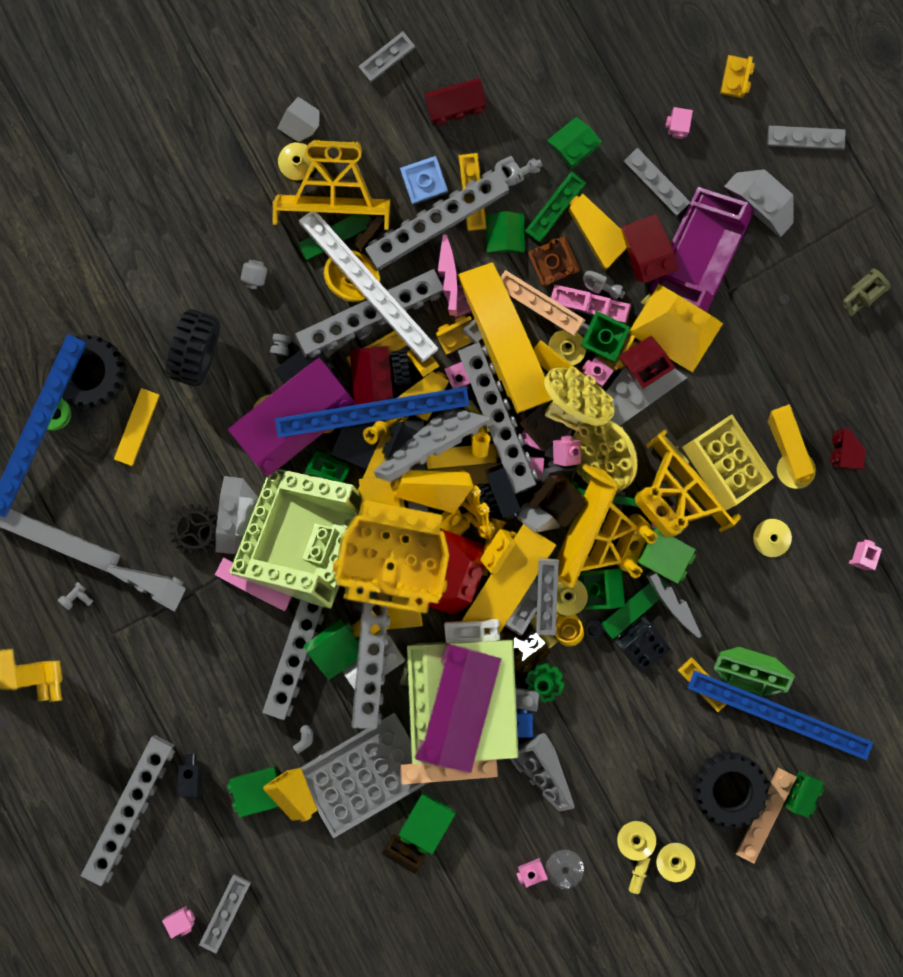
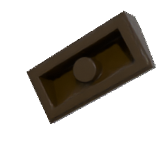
M393 834L382 852L384 856L412 873H416L426 856L415 846L403 842L395 834Z

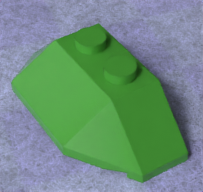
M742 647L720 652L714 665L715 672L718 673L723 682L760 696L788 692L795 678V675L778 659Z

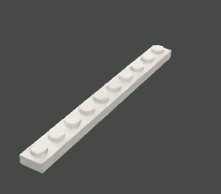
M309 212L299 220V224L422 362L438 351V347L317 212Z

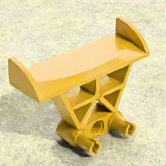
M320 140L310 142L306 147L305 155L312 162L297 194L276 195L273 201V225H277L281 210L385 215L384 230L389 228L391 199H371L356 163L362 155L361 145L357 141L356 143L354 141ZM336 148L339 151V155L332 156L329 153V149ZM321 162L348 164L333 178ZM314 166L324 178L309 177ZM352 167L356 179H341ZM305 185L331 186V197L300 195ZM336 186L360 187L364 198L336 197Z
M664 429L646 446L647 448L652 446L663 460L652 486L637 493L635 497L637 506L661 534L667 538H672L681 533L689 521L710 515L720 524L721 527L718 529L720 532L734 526L741 516L739 514H735L733 517L729 516L700 476L662 438L667 433V430ZM668 466H670V468L686 485L684 488H682V486L667 470ZM663 481L669 489L659 488L661 482ZM690 490L707 511L703 512L686 492ZM661 496L676 497L675 512ZM685 508L691 513L690 516L684 517ZM656 509L661 510L662 517L657 515Z
M584 465L583 469L592 475L584 495L587 503L574 517L556 558L559 559L558 582L574 588L581 571L615 564L623 571H627L633 578H637L641 575L639 572L642 573V569L636 562L645 542L649 544L655 543V538H658V536L651 529L650 523L640 514H633L628 518L612 503L619 487L615 480L603 469ZM609 507H611V510H610V512H609V514H608V517H607V519H606V521H605V523H604V526H603L602 530H600V527H601V525H602V523H603V521H604V518H605V516H606V514H607V512H608V509H609ZM619 538L615 547L611 540ZM595 539H597L591 555L588 556Z
M13 649L0 650V689H18L19 687L36 684L37 701L49 700V702L62 700L60 661H42L15 666Z

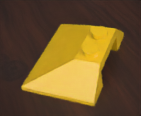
M658 284L628 334L634 335L640 341L651 335L671 360L693 373L723 323L686 299Z

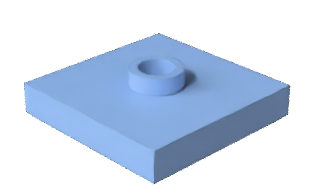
M436 156L400 168L412 205L448 193Z

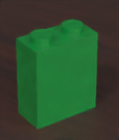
M341 618L303 645L307 654L328 680L358 660L360 636L355 637L353 634L354 628L349 622L345 624Z
M276 765L235 776L229 780L230 783L227 784L230 795L233 794L235 801L232 802L235 814L238 813L239 818L279 807L263 789V786L279 776Z
M422 792L402 826L399 836H401L403 842L409 845L411 843L417 845V849L422 853L428 854L429 852L433 854L454 818L456 811Z

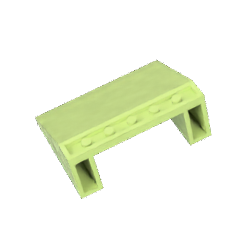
M277 469L265 480L229 573L311 604L331 609L340 586L336 585L334 579L335 572H332L333 563L338 557L342 534L353 518L360 513L361 493L351 484Z
M513 640L447 643L502 658L475 761L519 757ZM446 642L417 643L407 646L412 764H429L415 759L419 740H424L444 667V663H441V658Z

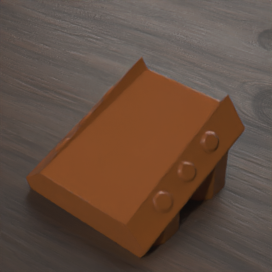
M565 236L553 239L548 244L528 252L543 287L580 271V265Z

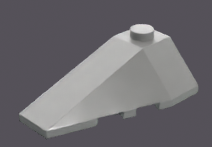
M107 565L106 571L128 584L133 583V586L142 593H151L150 596L153 600L174 612L186 589L183 585L184 582L177 577L172 579L168 576L113 565Z
M545 733L534 735L519 743V757L510 758L515 768L520 773L524 772L530 778L529 782L533 786L536 784L543 791V796L558 811L573 809L575 805L559 759Z

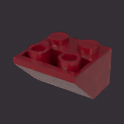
M651 335L618 356L638 389H644L675 369L666 352Z
M849 428L836 430V433L832 435V444L834 445V452H831L830 455L832 468L854 471L864 469L866 449Z

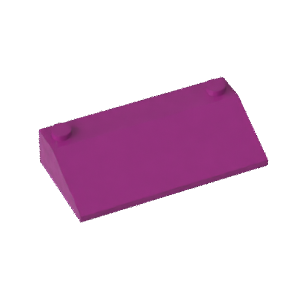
M698 187L671 243L679 270L654 279L650 290L654 291L656 286L660 284L707 312L754 214V210L749 203Z
M318 357L228 428V430L259 469L268 477L326 431L322 430L278 438L275 418L357 404Z
M445 643L441 663H444L426 735L424 740H419L415 759L441 767L468 773L472 772L502 658Z

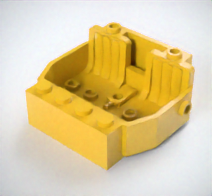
M366 500L362 501L359 515L353 518L341 536L337 560H334L332 572H335L334 579L336 585L346 586L343 598L427 613L428 603H438L442 592L445 593L447 587L445 575L449 552L444 532L440 531L442 515ZM384 532L389 533L388 539L382 537ZM404 535L408 537L407 543L402 542ZM388 563L393 564L392 570L387 569ZM358 587H362L364 590L361 595L356 593ZM370 591L379 592V599H368ZM389 596L407 597V606L388 602ZM417 598H419L418 605H416L415 600Z

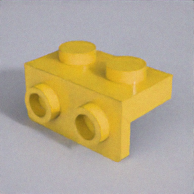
M499 529L480 560L490 573L497 574L515 546L516 542L513 540L515 537L514 533Z

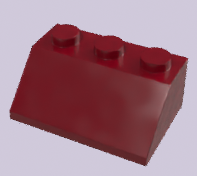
M481 78L425 93V105L431 125L436 124V126L446 124L447 120L450 119L461 120L467 114L478 115L484 112L486 100Z
M388 346L349 349L355 403L359 405L393 399Z

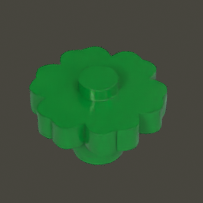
M549 663L537 664L535 670L531 669L528 672L525 680L529 685L527 689L536 690L540 694L539 697L543 703L554 701L555 695L560 696L565 686L564 681L561 680L563 673L557 666L550 667Z

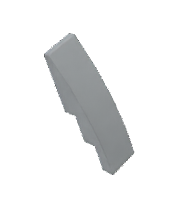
M653 571L647 573L646 576L666 609L689 632L698 638L701 637L687 602L683 599L677 600L672 587L668 585L663 587L657 573Z

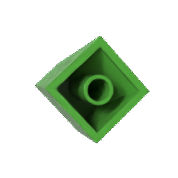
M652 528L658 538H655L656 542L653 544L645 542L636 563L674 583L682 582L687 574V571H685L687 565H691L695 559V549L674 537L667 538L657 528Z

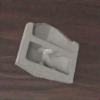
M297 97L286 109L277 129L300 143L312 136L319 127L320 111Z
M527 502L522 505L517 518L534 532L557 529L561 526L541 508L533 509Z

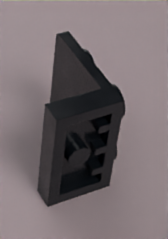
M398 422L397 425L393 424L389 434L392 439L390 443H385L382 450L384 459L387 460L418 431L403 425L402 422Z
M643 615L613 639L641 673L670 650L669 645Z

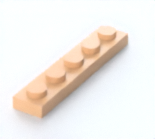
M506 270L500 277L509 296L571 335L576 336L585 319Z
M497 759L474 761L471 773L433 764L400 765L401 784L498 777Z
M780 768L777 769L769 789H767L769 800L765 801L766 808L764 811H760V817L757 820L755 818L752 819L736 855L755 863L797 778L796 776Z

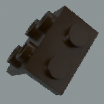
M380 215L376 219L373 217L367 224L368 229L365 233L361 232L355 239L356 249L367 258H369L365 250L368 247L367 244L374 239H382L384 234L392 229L389 226L388 230H384L385 219ZM400 235L398 237L399 242H407L403 236ZM385 244L381 250L389 253L392 250V246ZM394 262L382 268V270L387 271Z
M551 401L534 407L529 413L525 411L518 417L520 421L517 422L518 427L524 429L542 451H547L553 446V441L560 440L562 436L571 430L565 424L545 416V410Z
M563 474L550 475L544 480L543 487L532 495L533 499L529 505L533 509L544 508L562 527H567L587 503V499Z
M530 623L522 636L509 628L500 634V640H513L514 667L520 675L530 671L536 663L543 661L551 653Z

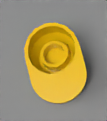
M557 612L555 637L562 645L567 647L575 646L581 642L584 637V628L576 614L566 616Z

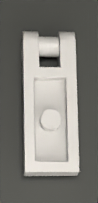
M498 619L445 622L444 624L446 643L500 640V633L497 628L499 627ZM484 628H490V633H485Z

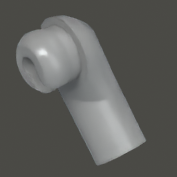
M308 725L301 727V741L293 746L297 754L301 753L313 742V730Z

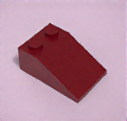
M657 214L621 226L637 282L646 283L679 270L674 251Z

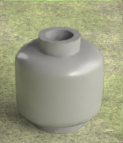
M249 260V262L243 264L241 281L246 283V287L257 289V286L264 285L267 268L264 266V263L257 260Z

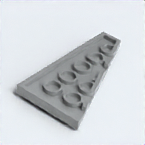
M624 367L606 391L613 398L614 416L610 421L618 426L622 425L687 377L674 369L644 389H638Z
M458 408L443 410L375 469V477L391 482L409 472L411 466L417 463H425L427 457L432 454L437 456L462 442V438L466 435H475L478 433V429L484 425L486 427L493 425L492 418Z

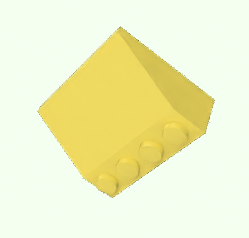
M732 414L682 447L725 511L739 504L774 478Z

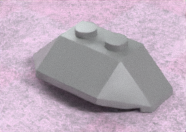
M765 169L737 172L723 187L736 199L749 203L754 210V215L779 237L794 223L793 194Z
M224 476L216 527V552L236 554L238 552L258 501V496L244 478Z

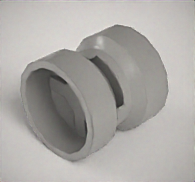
M273 334L272 340L274 343L270 348V353L289 356L288 346L291 343L292 337Z

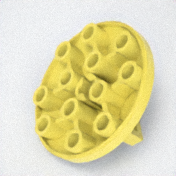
M574 367L569 369L554 368L546 375L544 385L552 399V402L545 410L546 417L561 422L565 426L579 432L580 427L584 423L605 425L614 416L613 398L596 383L592 376H585Z
M612 421L605 425L584 423L580 427L579 432L576 431L573 436L574 440L581 441V464H576L577 474L589 484L592 475L586 472L583 466L589 465L603 469L619 484L616 493L624 490L633 482L637 472V455L632 441L623 430V427L618 426Z

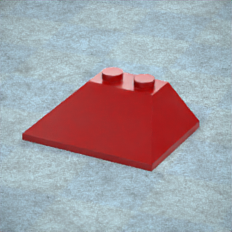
M440 528V531L444 532L449 552L445 575L447 587L445 593L442 592L438 603L429 602L428 607L456 616L473 601L485 570V565L480 560L484 554L483 544Z

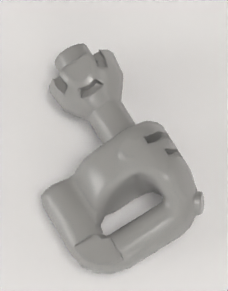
M509 156L495 165V171L498 170L507 187L522 182L524 180L523 175L529 172H540L542 163L540 159L536 161L532 158L526 166L519 168L513 157ZM505 167L511 175L509 178L506 177L502 168Z
M593 271L585 272L583 281L587 289L597 294L604 290L614 300H617L618 297L623 298L625 291L622 290L623 286L609 285L605 283L607 280L606 276Z

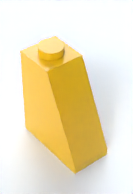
M439 371L437 373L431 372L398 398L446 390L449 384L448 376ZM433 412L414 416L428 422Z
M301 768L287 770L263 786L264 791L292 821L301 820L303 822L309 820L312 817L311 815L317 811Z

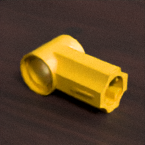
M484 425L478 429V433L472 436L470 434L471 454L476 458H484L488 455L490 436L487 433V427Z

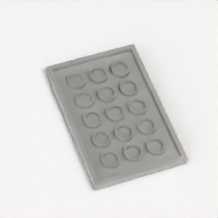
M395 712L382 719L381 724L377 725V729H365L300 767L317 811L333 838L427 784H401L400 765L412 764V744L409 735Z

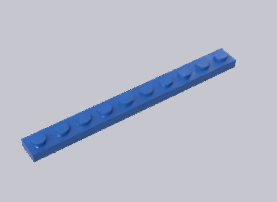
M67 334L0 479V515L3 517H7L87 344V342L73 335Z
M467 387L275 418L278 438L465 407L470 406Z
M695 670L687 686L690 690L867 760L873 745L872 741Z

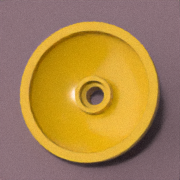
M352 251L380 282L379 272L372 261L364 254ZM329 258L324 266V279L329 289L336 296L346 301L362 302L367 300Z

